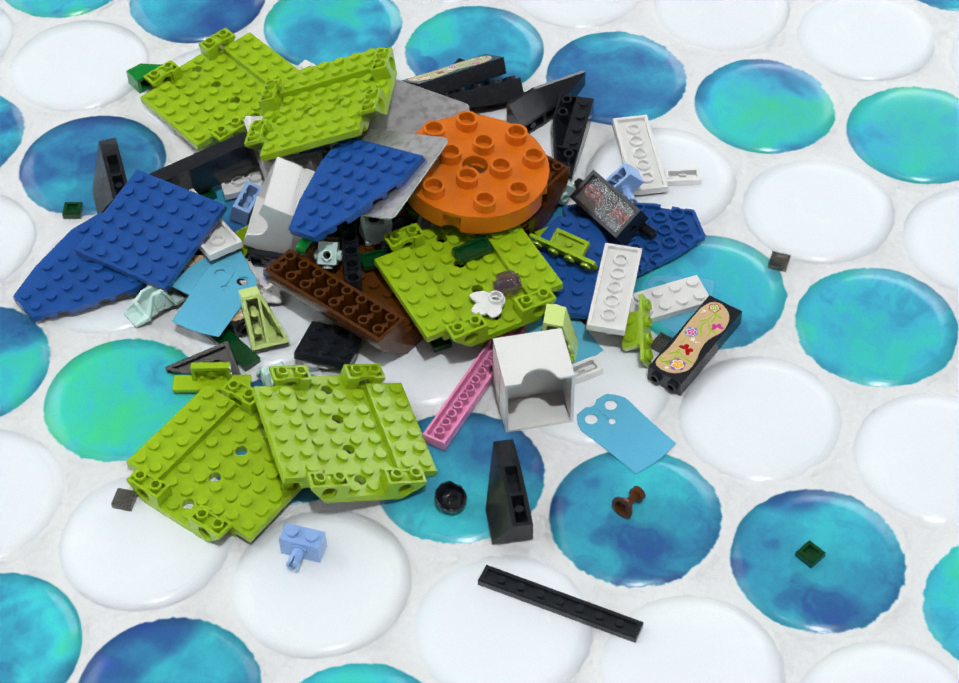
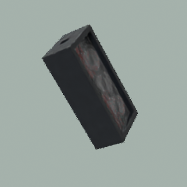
M594 169L569 196L623 245L649 219L637 206Z

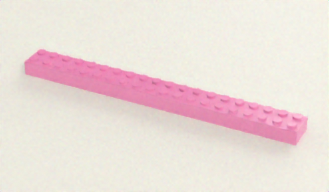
M528 324L495 338L525 334L524 330ZM493 338L487 342L423 433V438L427 444L445 451L494 381Z

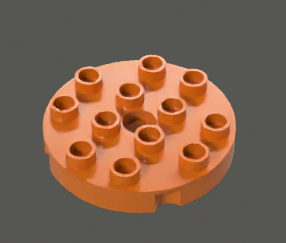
M461 111L457 116L427 121L423 128L415 133L445 137L448 140L447 145L407 200L410 206L428 221L441 227L453 225L463 233H494L508 230L524 223L540 209L542 195L547 194L549 162L545 151L536 139L528 133L525 126L511 124L497 118L479 116L472 111Z

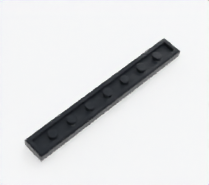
M489 565L485 566L478 579V585L634 643H636L644 625L642 621Z

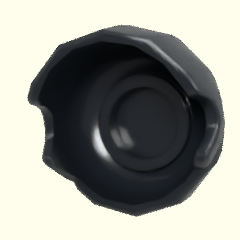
M447 481L441 483L436 489L435 500L443 512L454 514L462 511L466 506L467 495L461 485Z

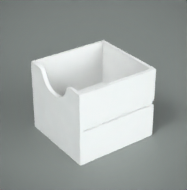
M277 156L256 197L243 241L244 245L278 253H285L289 249L298 253L295 250V246L301 237L292 235L288 228L299 200L315 171L307 168L304 169L298 164Z
M558 328L493 338L494 389L505 432L573 422L575 374L562 329Z

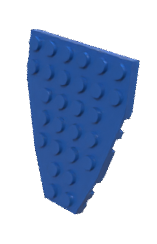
M356 138L339 141L322 159L301 196L288 228L290 233L315 242L337 231V225L344 221H347L348 224L373 208L375 200L387 198V192L392 188H401L425 161L423 155Z
M637 202L634 205L649 218L645 223L657 230V236L650 240L637 231L625 245L619 242L596 221L608 243L642 248L637 277L676 259L705 240V233L693 209H681L674 206L671 209L661 208V204ZM577 204L563 206L562 212L564 217L593 219Z
M102 212L70 230L34 267L13 295L14 301L34 322L44 320L45 318L58 317L57 313L69 311V314L99 306L100 301L106 299L114 301L118 295L127 293L129 296L147 286L143 282L76 254L75 249L101 217Z
M558 216L540 237L550 241L555 230L559 228L590 242L591 245L584 257L595 261L598 266L597 270H586L578 262L574 261V263H571L560 254L558 256L551 254L547 248L537 247V249L563 282V289L553 292L557 298L554 304L566 307L570 318L588 319L604 246L608 242L594 219Z

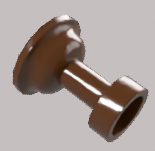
M634 486L629 490L628 498L615 497L612 500L614 511L622 518H630L633 513L632 504L643 501L646 497L645 492L639 486Z

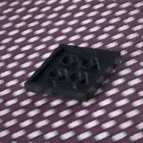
M312 321L294 352V359L343 368L344 364H353L364 340L339 325Z

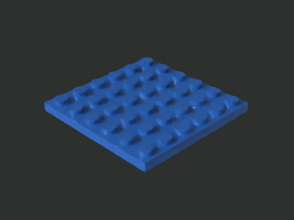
M136 170L75 249V252L79 256L167 292L227 211V207L225 204Z

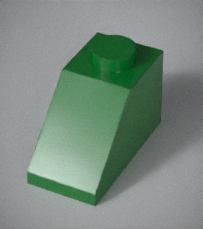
M140 63L126 71L129 84L138 93L154 87L143 76L163 64Z

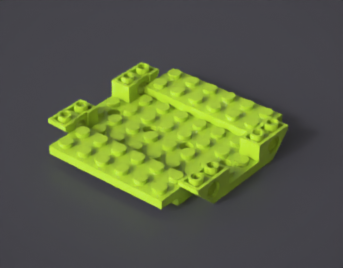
M225 27L198 43L201 54L192 60L182 64L180 67L172 60H169L143 76L147 82L156 88L141 96V102L198 151L209 144L213 146L244 131L247 135L248 132L244 123L245 116H264L258 101L265 82L270 79L281 78L283 84L286 74L290 71H298L296 67L250 32L235 40V34Z
M392 47L370 48L362 53H353L344 58L339 57L330 62H322L316 66H307L302 70L290 71L286 74L283 84L281 78L270 79L265 82L258 101L264 116L262 120H255L251 123L244 142L245 147L255 150L262 149L260 158L264 162L275 159L277 156L282 157L362 135L363 131L368 130L370 119L387 115L397 77Z
M416 222L384 234L383 239L394 252L374 259L375 266L426 342L442 337L444 341L452 338L456 343L469 347L475 346L539 320L545 313L546 305H553L557 298L553 292L563 289V282L520 225L500 232L474 234L460 232L453 225H444L442 227L435 225L421 230ZM485 235L494 247L493 253L463 264L464 267L462 268L455 266L459 264L452 254V248ZM474 290L486 291L488 293L491 291L502 292L505 297V304L499 315L500 319L490 318L488 314L482 316L480 312L472 314L471 310L476 303L469 295L474 293Z
M344 364L340 375L311 376L307 365L269 366L273 383L276 386L253 387L252 394L283 484L299 483L300 488H311V491L325 503L402 499L427 484L426 477L435 476L437 473L402 383H381L386 377L380 364Z
M233 376L220 388L223 394L206 385L126 461L127 466L134 470L126 480L144 503L206 542L220 540L226 533H229L235 538L239 535L251 543L303 489L300 488L299 483H282L252 394L253 388ZM240 451L247 452L245 455H237ZM214 477L221 478L219 481H210ZM187 504L194 505L192 508H183Z

